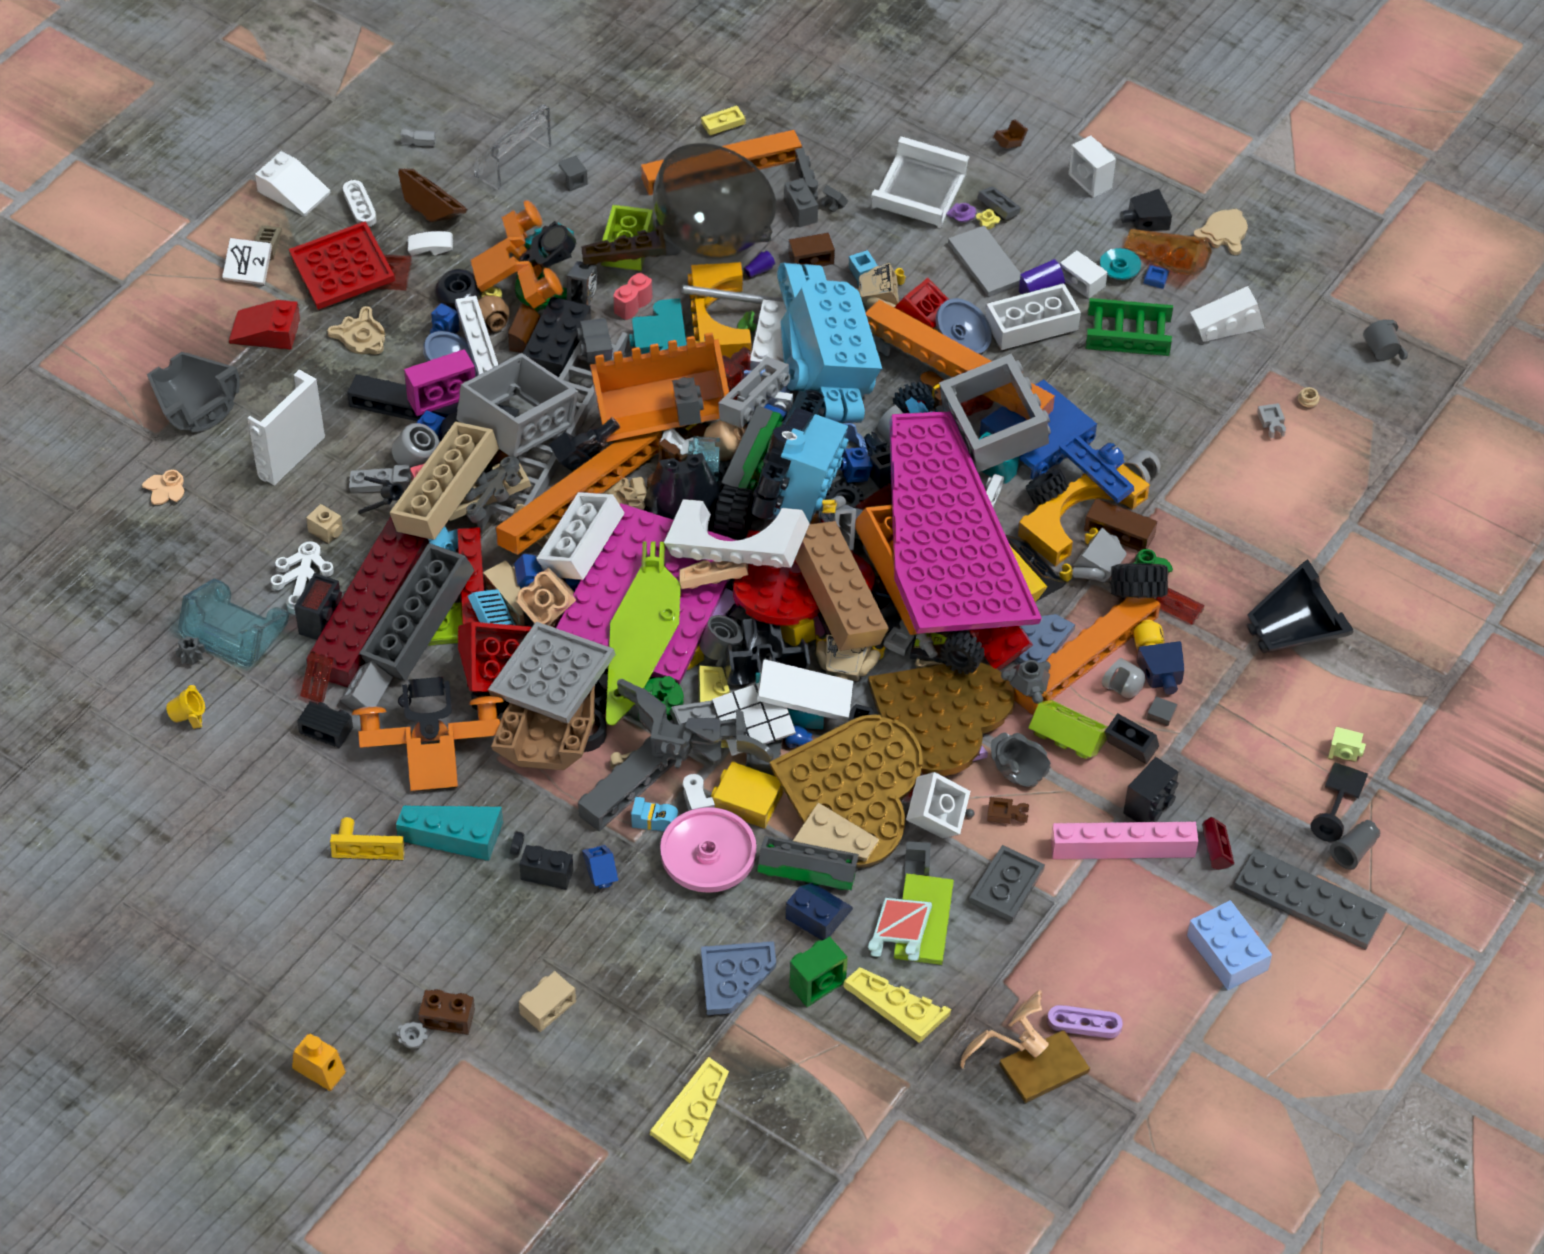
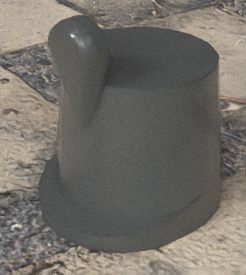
M1379 320L1364 330L1363 337L1378 360H1389L1399 354L1401 360L1408 358L1407 351L1400 344L1396 332L1398 324L1394 320Z
M712 616L708 620L700 641V650L707 657L718 660L716 667L724 668L726 665L725 651L728 644L733 647L741 643L744 636L743 631L736 622L726 616Z

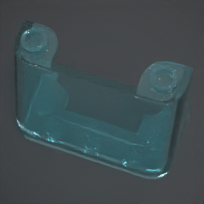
M215 578L184 595L178 625L180 635L183 638L187 636L198 637L200 644H204L205 649L245 667L252 666L262 657L287 626L290 612L278 607L270 609L266 618L231 603L230 588L227 584Z

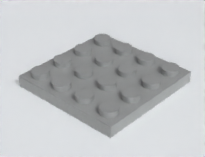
M536 621L488 691L491 696L501 697L507 702L568 724L616 654L613 648Z

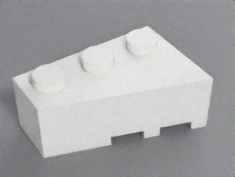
M1248 286L1190 312L1194 326L1203 342L1264 329L1258 303Z

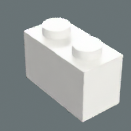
M1075 251L1060 262L1065 282L1088 299L1106 286L1107 272L1079 251Z

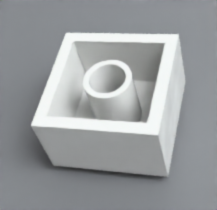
M1089 136L1072 145L1068 174L1094 198L1112 189L1116 158L1100 142Z
M935 772L918 776L906 820L942 839L959 835L971 791Z

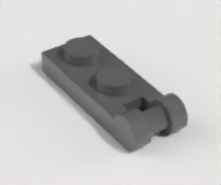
M804 148L795 149V165L799 178L804 179L813 197L817 200L818 181L815 179L813 169L810 170L809 155H805Z

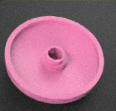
M710 807L693 809L675 818L664 831L660 846L661 860L667 874L679 885L697 892H719L739 884L751 872L756 860V840L749 825L730 811Z

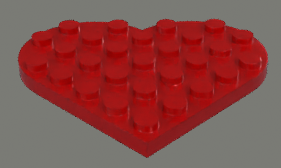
M749 530L747 538L752 537L760 533L761 531ZM850 550L872 593L875 575L871 566L863 558ZM794 560L791 568L748 564V575L734 581L733 598L737 606L741 605L746 609L747 615L759 621L774 625L799 624V621L806 618L811 620L820 613V609L796 560Z

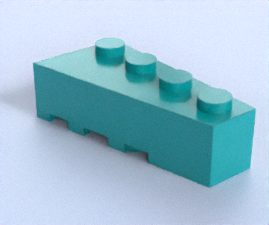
M403 806L396 823L397 836H403V841L406 843L489 861L503 825L502 807Z

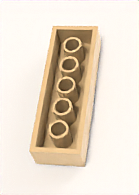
M455 422L390 511L397 532L435 540L498 451L499 447L493 429Z

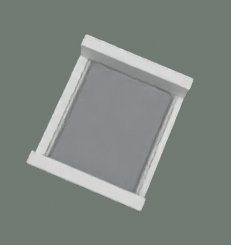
M900 137L897 155L879 191L874 189L871 195V209L878 207L938 225L937 228H941L947 212L966 176L969 156Z

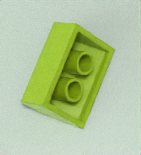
M1048 700L1038 704L1028 728L1033 730L1034 735L1042 739H1047L1048 737L1055 741L1054 744L1063 749L1069 747L1075 750L1077 756L1088 759V757L1096 756L1106 742L1105 730L1108 726L1058 702Z

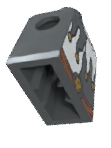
M577 261L567 275V300L590 305L597 287V266L583 265V262Z

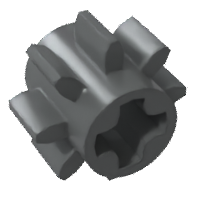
M187 636L178 641L179 648L175 649L177 657L181 658L182 664L194 665L199 660H203L202 653L205 652L204 644H200L198 637Z

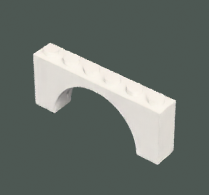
M683 499L664 544L670 554L676 558L686 557L696 560L707 559L716 562L727 561L736 564L748 563L756 566L769 565L777 568H791L810 523L802 510L782 508L776 519L760 533L743 540L723 541L708 534V521L711 514L703 501Z

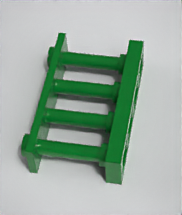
M1089 298L1087 315L1094 316L1093 329H1087L1085 349L1170 356L1172 336L1165 335V322L1171 323L1173 305ZM1103 317L1115 318L1114 331L1102 330ZM1123 319H1135L1136 331L1123 332ZM1144 320L1157 321V334L1144 333Z

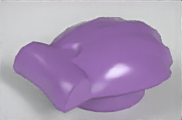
M956 203L947 212V216L953 217L959 222H968L975 218L976 209L968 203Z

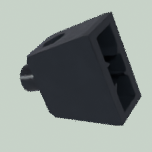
M1156 189L1132 197L1129 203V210L1121 211L1120 218L1122 223L1133 222L1138 232L1170 230L1172 214L1160 189Z

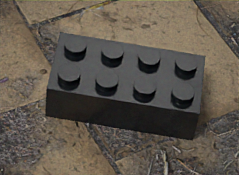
M551 296L523 354L559 378L580 342L577 338V328H580V321L591 320V306Z

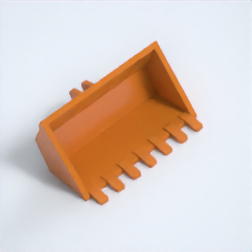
M713 333L704 334L705 342L696 343L695 337L691 336L686 338V346L677 347V341L671 340L668 341V349L659 351L658 344L650 345V353L641 354L640 347L631 349V357L623 358L622 351L614 352V360L606 362L603 355L595 356V364L590 365L601 425L613 417L621 427L610 435L606 442L682 427L679 425L672 380L684 377H694L695 386L700 385L704 410H700L701 422L720 419L719 402L729 393L719 339L714 340Z

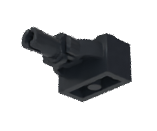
M611 417L600 428L594 429L592 427L588 432L575 437L565 431L551 442L549 446L559 463L574 472L599 454L602 448L607 445L606 439L621 427Z
M871 432V435L868 433L865 435L864 440L870 447L868 454L873 465L870 477L879 489L891 486L890 442L887 446V442L881 441L875 432Z

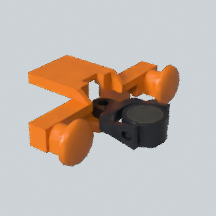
M525 200L524 210L519 213L513 210L502 217L507 238L470 261L477 286L482 292L517 272L525 300L533 308H536L546 302V299L555 294L560 296L563 289L559 278L548 267L571 258V253L576 246V239L565 226L559 225L554 221L548 227L544 226L541 233L533 237L531 241L532 248L526 250V247L523 245L525 244V238H527L526 231L535 226L540 228L543 222L535 205ZM542 247L549 255L547 258L543 256ZM512 252L516 258L514 256L510 258L509 254ZM543 270L545 277L538 280L537 277Z

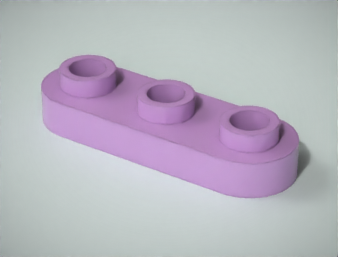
M1063 1005L1052 1007L1047 1019L1048 1025L1055 1031L1060 1032L1064 1030L1066 1033L1103 1038L1117 1037L1121 1033L1123 1024L1121 1017L1114 1012ZM1061 1019L1064 1022H1057L1056 1020ZM1106 1026H1111L1113 1029H1107Z

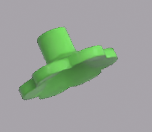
M752 310L750 312L747 311L743 318L740 319L737 329H750L752 332L756 329L757 324L753 322L754 312Z

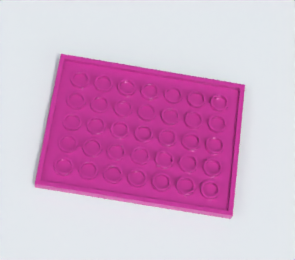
M620 503V506L624 511V515L587 575L580 581L573 594L576 601L565 610L556 628L609 647L610 622L641 568L642 542L647 541V557H650L651 541H656V557H659L660 542L665 541L674 521ZM708 531V534L716 539L723 541H738ZM665 545L664 566L679 582L681 569L707 560H696L686 557L676 558L670 554ZM730 579L722 580L716 584L700 585L693 589H682L680 587L679 625L651 675L652 677L664 678L665 676H670L680 685L702 639L708 620L713 616Z

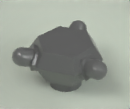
M1027 660L1011 670L1002 671L1001 678L1009 681L1014 688L1025 696L1032 697L1033 702L1039 704L1043 701V692L1047 690L1050 677L1048 670H1050L1051 664L1048 661L1038 663L1035 660Z

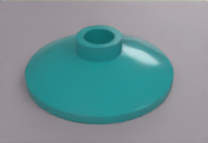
M1114 248L1106 251L1101 256L1100 267L1107 272V276L1124 280L1132 278L1139 273L1141 260L1136 253L1128 249Z

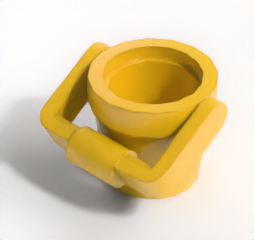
M189 685L187 689L167 703L166 710L168 716L174 722L178 723L188 719L193 729L201 728L202 715L205 712V702L196 686Z

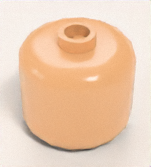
M721 420L713 422L706 428L704 433V444L708 453L716 460L722 462L732 460L748 424L746 423L740 428Z

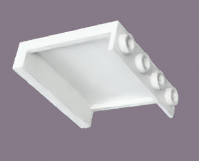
M301 370L294 374L296 389L261 422L251 416L248 417L257 475L261 480L267 481L274 486L325 438L317 380Z

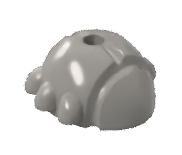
M411 1022L403 1026L400 1025L398 1026L399 1032H397L398 1042L407 1048L416 1049L428 1038L425 1034L427 1030L422 1027V1023Z

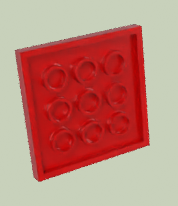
M366 221L289 249L290 256L318 310L396 281Z

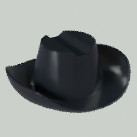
M452 269L444 273L437 281L434 291L437 300L455 304L456 299L476 296L479 299L482 295V291L477 286L475 275L465 269Z

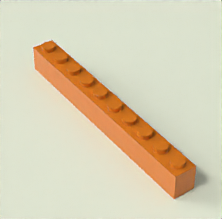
M878 300L866 312L872 334L950 377H955L992 362L881 300ZM1012 382L983 394L990 400L1003 405L1025 419H1031ZM1031 383L1032 393H1036L1040 399V408L1042 411L1046 410L1049 415L1053 411L1055 395Z
M662 431L615 441L496 527L498 546L517 555L557 527L578 492L602 494L659 452L658 443L661 441Z

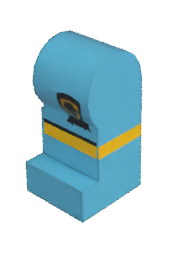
M635 797L631 813L632 828L665 831L668 825L677 818L678 809L673 805L645 802V798Z

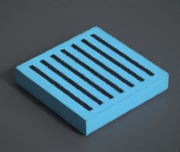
M498 589L473 592L468 596L479 622L515 625Z

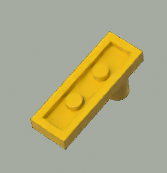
M349 817L341 819L338 834H331L332 858L404 860L403 836L353 835L355 822Z

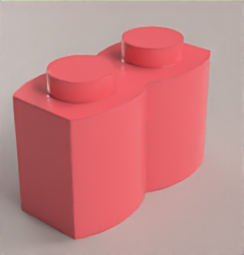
M638 273L632 276L626 285L618 288L614 293V314L624 320H628L636 315L639 308L649 304L652 300V279L642 273Z

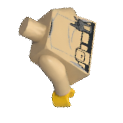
M890 263L880 267L875 266L869 272L860 275V288H857L866 308L869 310L878 300L895 307L899 303L898 285L905 283L906 276L901 268H897L894 272Z
M816 635L815 654L820 667L826 670L827 675L859 681L860 677L866 676L877 664L878 660L884 656L885 646L882 649H876V646L871 648L870 646L839 651L832 635H826V639H819V635Z

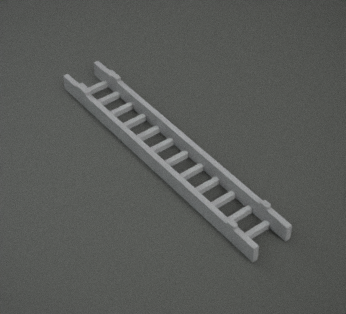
M623 332L616 345L612 344V359L604 360L605 362L614 360V352L622 351V354L628 346V333ZM580 340L559 376L561 380L578 390V393L587 395L583 403L576 402L575 409L578 411L574 416L573 426L566 430L573 437L577 435L596 402L593 385L590 389L569 382L573 374L592 379L591 371L578 368L581 360H586L585 356H581L580 344L582 340ZM560 432V433L556 434L555 436H553L552 438H555V439H556V438L559 437L562 433ZM539 444L531 448L532 450L552 455L548 464L526 458L529 450L519 455L518 460L520 464L542 470L543 472L539 479L528 477L531 486H534L530 495L516 492L509 495V497L524 501L526 506L544 493L560 465L549 446ZM498 501L484 506L486 516L477 522V527L483 530L491 515H495L496 512L512 516L515 509L500 505Z

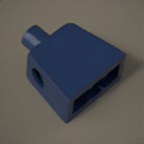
M1181 641L1139 647L1136 661L1139 668L1144 672L1151 688L1163 687L1167 695L1176 693L1178 691L1177 685L1182 683L1184 676Z

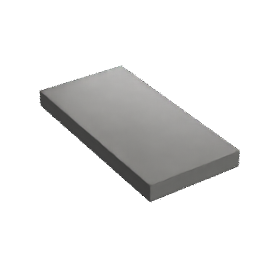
M985 226L948 238V244L988 297L1019 286L1021 273Z

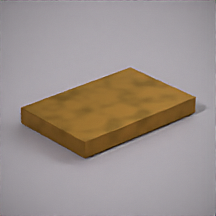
M1064 1030L1045 1038L1049 1045L1036 1058L1024 1049L1000 1060L999 1065L1025 1103L1090 1072V1067Z

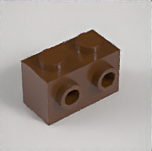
M425 989L418 1014L419 1023H422V1027L426 1029L469 1035L475 1012L474 997L464 993L453 994L438 989Z

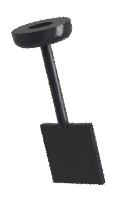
M1336 762L1334 763L1325 787L1337 791L1338 795L1331 812L1320 813L1311 822V830L1317 838L1333 842L1342 837L1344 825L1335 816L1344 794L1359 799L1368 773Z

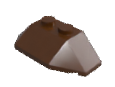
M413 168L399 169L398 175L404 200L411 205L413 210L422 213L426 220L431 222L443 221L467 212L468 209L429 179L420 175Z

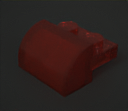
M746 347L735 352L731 359L725 355L722 356L729 392L744 379V370H750L751 350ZM738 394L733 398V400H737Z

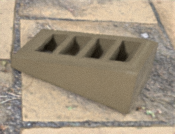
M261 225L254 241L271 243L270 259H274L282 227Z

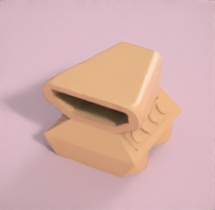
M549 568L544 572L538 573L534 581L529 586L522 588L515 598L516 602L534 623L537 621L553 628L558 626L565 610L576 601L573 596L574 591Z

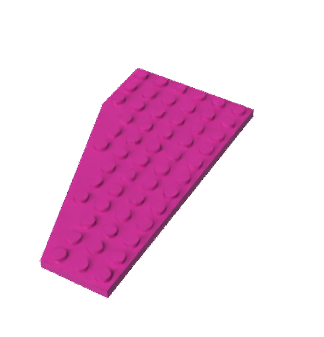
M951 411L892 414L889 426L894 579L916 633L1039 624L1042 617Z

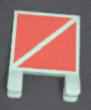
M885 898L874 936L868 946L871 956H881L883 941L906 943L908 945L905 951L908 954V960L917 961L932 903Z

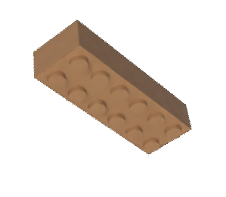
M836 521L810 524L795 560L839 651L880 645L889 628Z

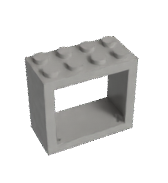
M520 353L461 385L456 420L465 424L493 429L499 449L510 457H517L573 426L578 390ZM518 395L534 406V408L515 418L497 405Z
M1012 354L939 383L942 407L945 412L951 411L977 472L1049 444L1051 430L1048 425L1050 422L1048 413L1040 408L1041 402L1038 395L1032 393V385L1029 378H1024L1021 363L1019 360L1015 361ZM1012 382L1031 419L979 440L960 403Z

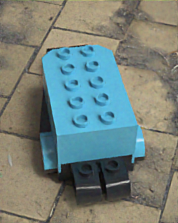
M816 390L799 391L782 425L773 430L769 447L763 460L764 463L757 487L753 493L751 512L755 516L763 519H776L782 508L799 509L804 512L807 520L811 523L816 510H820L822 500H825L832 481L835 479L837 471L841 466L842 455L849 439L845 438L848 431L847 425L823 417L826 408L822 407L825 399L822 393Z

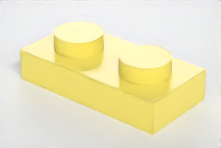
M734 106L701 117V124L709 135H713L746 124V118L738 106Z

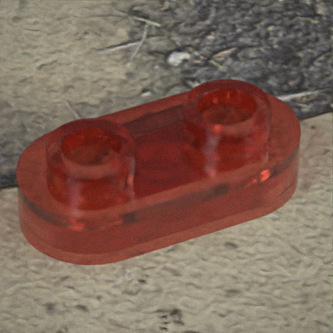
M981 394L960 403L968 417L979 411L991 408L994 401Z

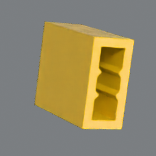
M731 762L729 768L724 769L721 774L720 785L718 787L715 786L712 791L711 797L713 798L715 808L730 811L745 822L765 829L784 793V789L777 777Z

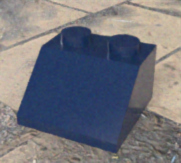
M811 883L800 886L786 902L785 919L823 941L834 933L852 911L853 906Z

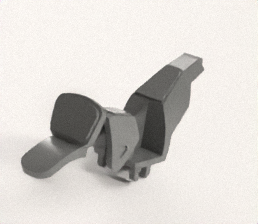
M624 679L617 681L618 692L637 704L640 721L651 733L652 756L663 758L662 764L664 767H667L668 760L673 759L676 760L675 768H680L682 761L688 758L692 747L713 763H717L721 760V741L736 739L737 752L753 754L768 763L772 761L773 752L768 746L752 737L746 736L744 713L740 709L736 710L735 719L721 721L716 718H688L687 722L675 725L667 720L666 705L647 690Z

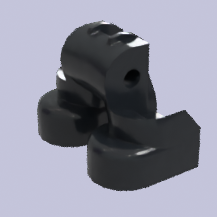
M754 618L742 621L741 630L744 635L742 639L743 651L732 652V645L728 644L725 651L727 683L735 686L756 682V673H761L759 651L769 650L772 657L771 661L806 670L809 669L811 664L808 644L803 638L797 646L785 648L780 625L756 622Z

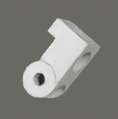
M697 774L687 775L683 780V793L688 811L706 807L715 808L713 798L705 797L702 777Z

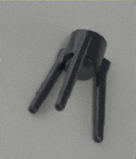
M365 476L364 480L383 486L380 493L384 499L360 509L358 513L362 514L383 505H390L392 501L399 500L404 493L403 487L399 483H390L389 480Z

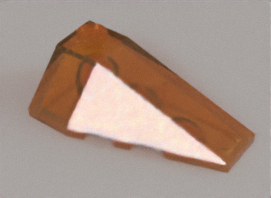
M1130 229L1124 245L1125 249L1173 273L1191 276L1206 269L1212 253L1206 238Z

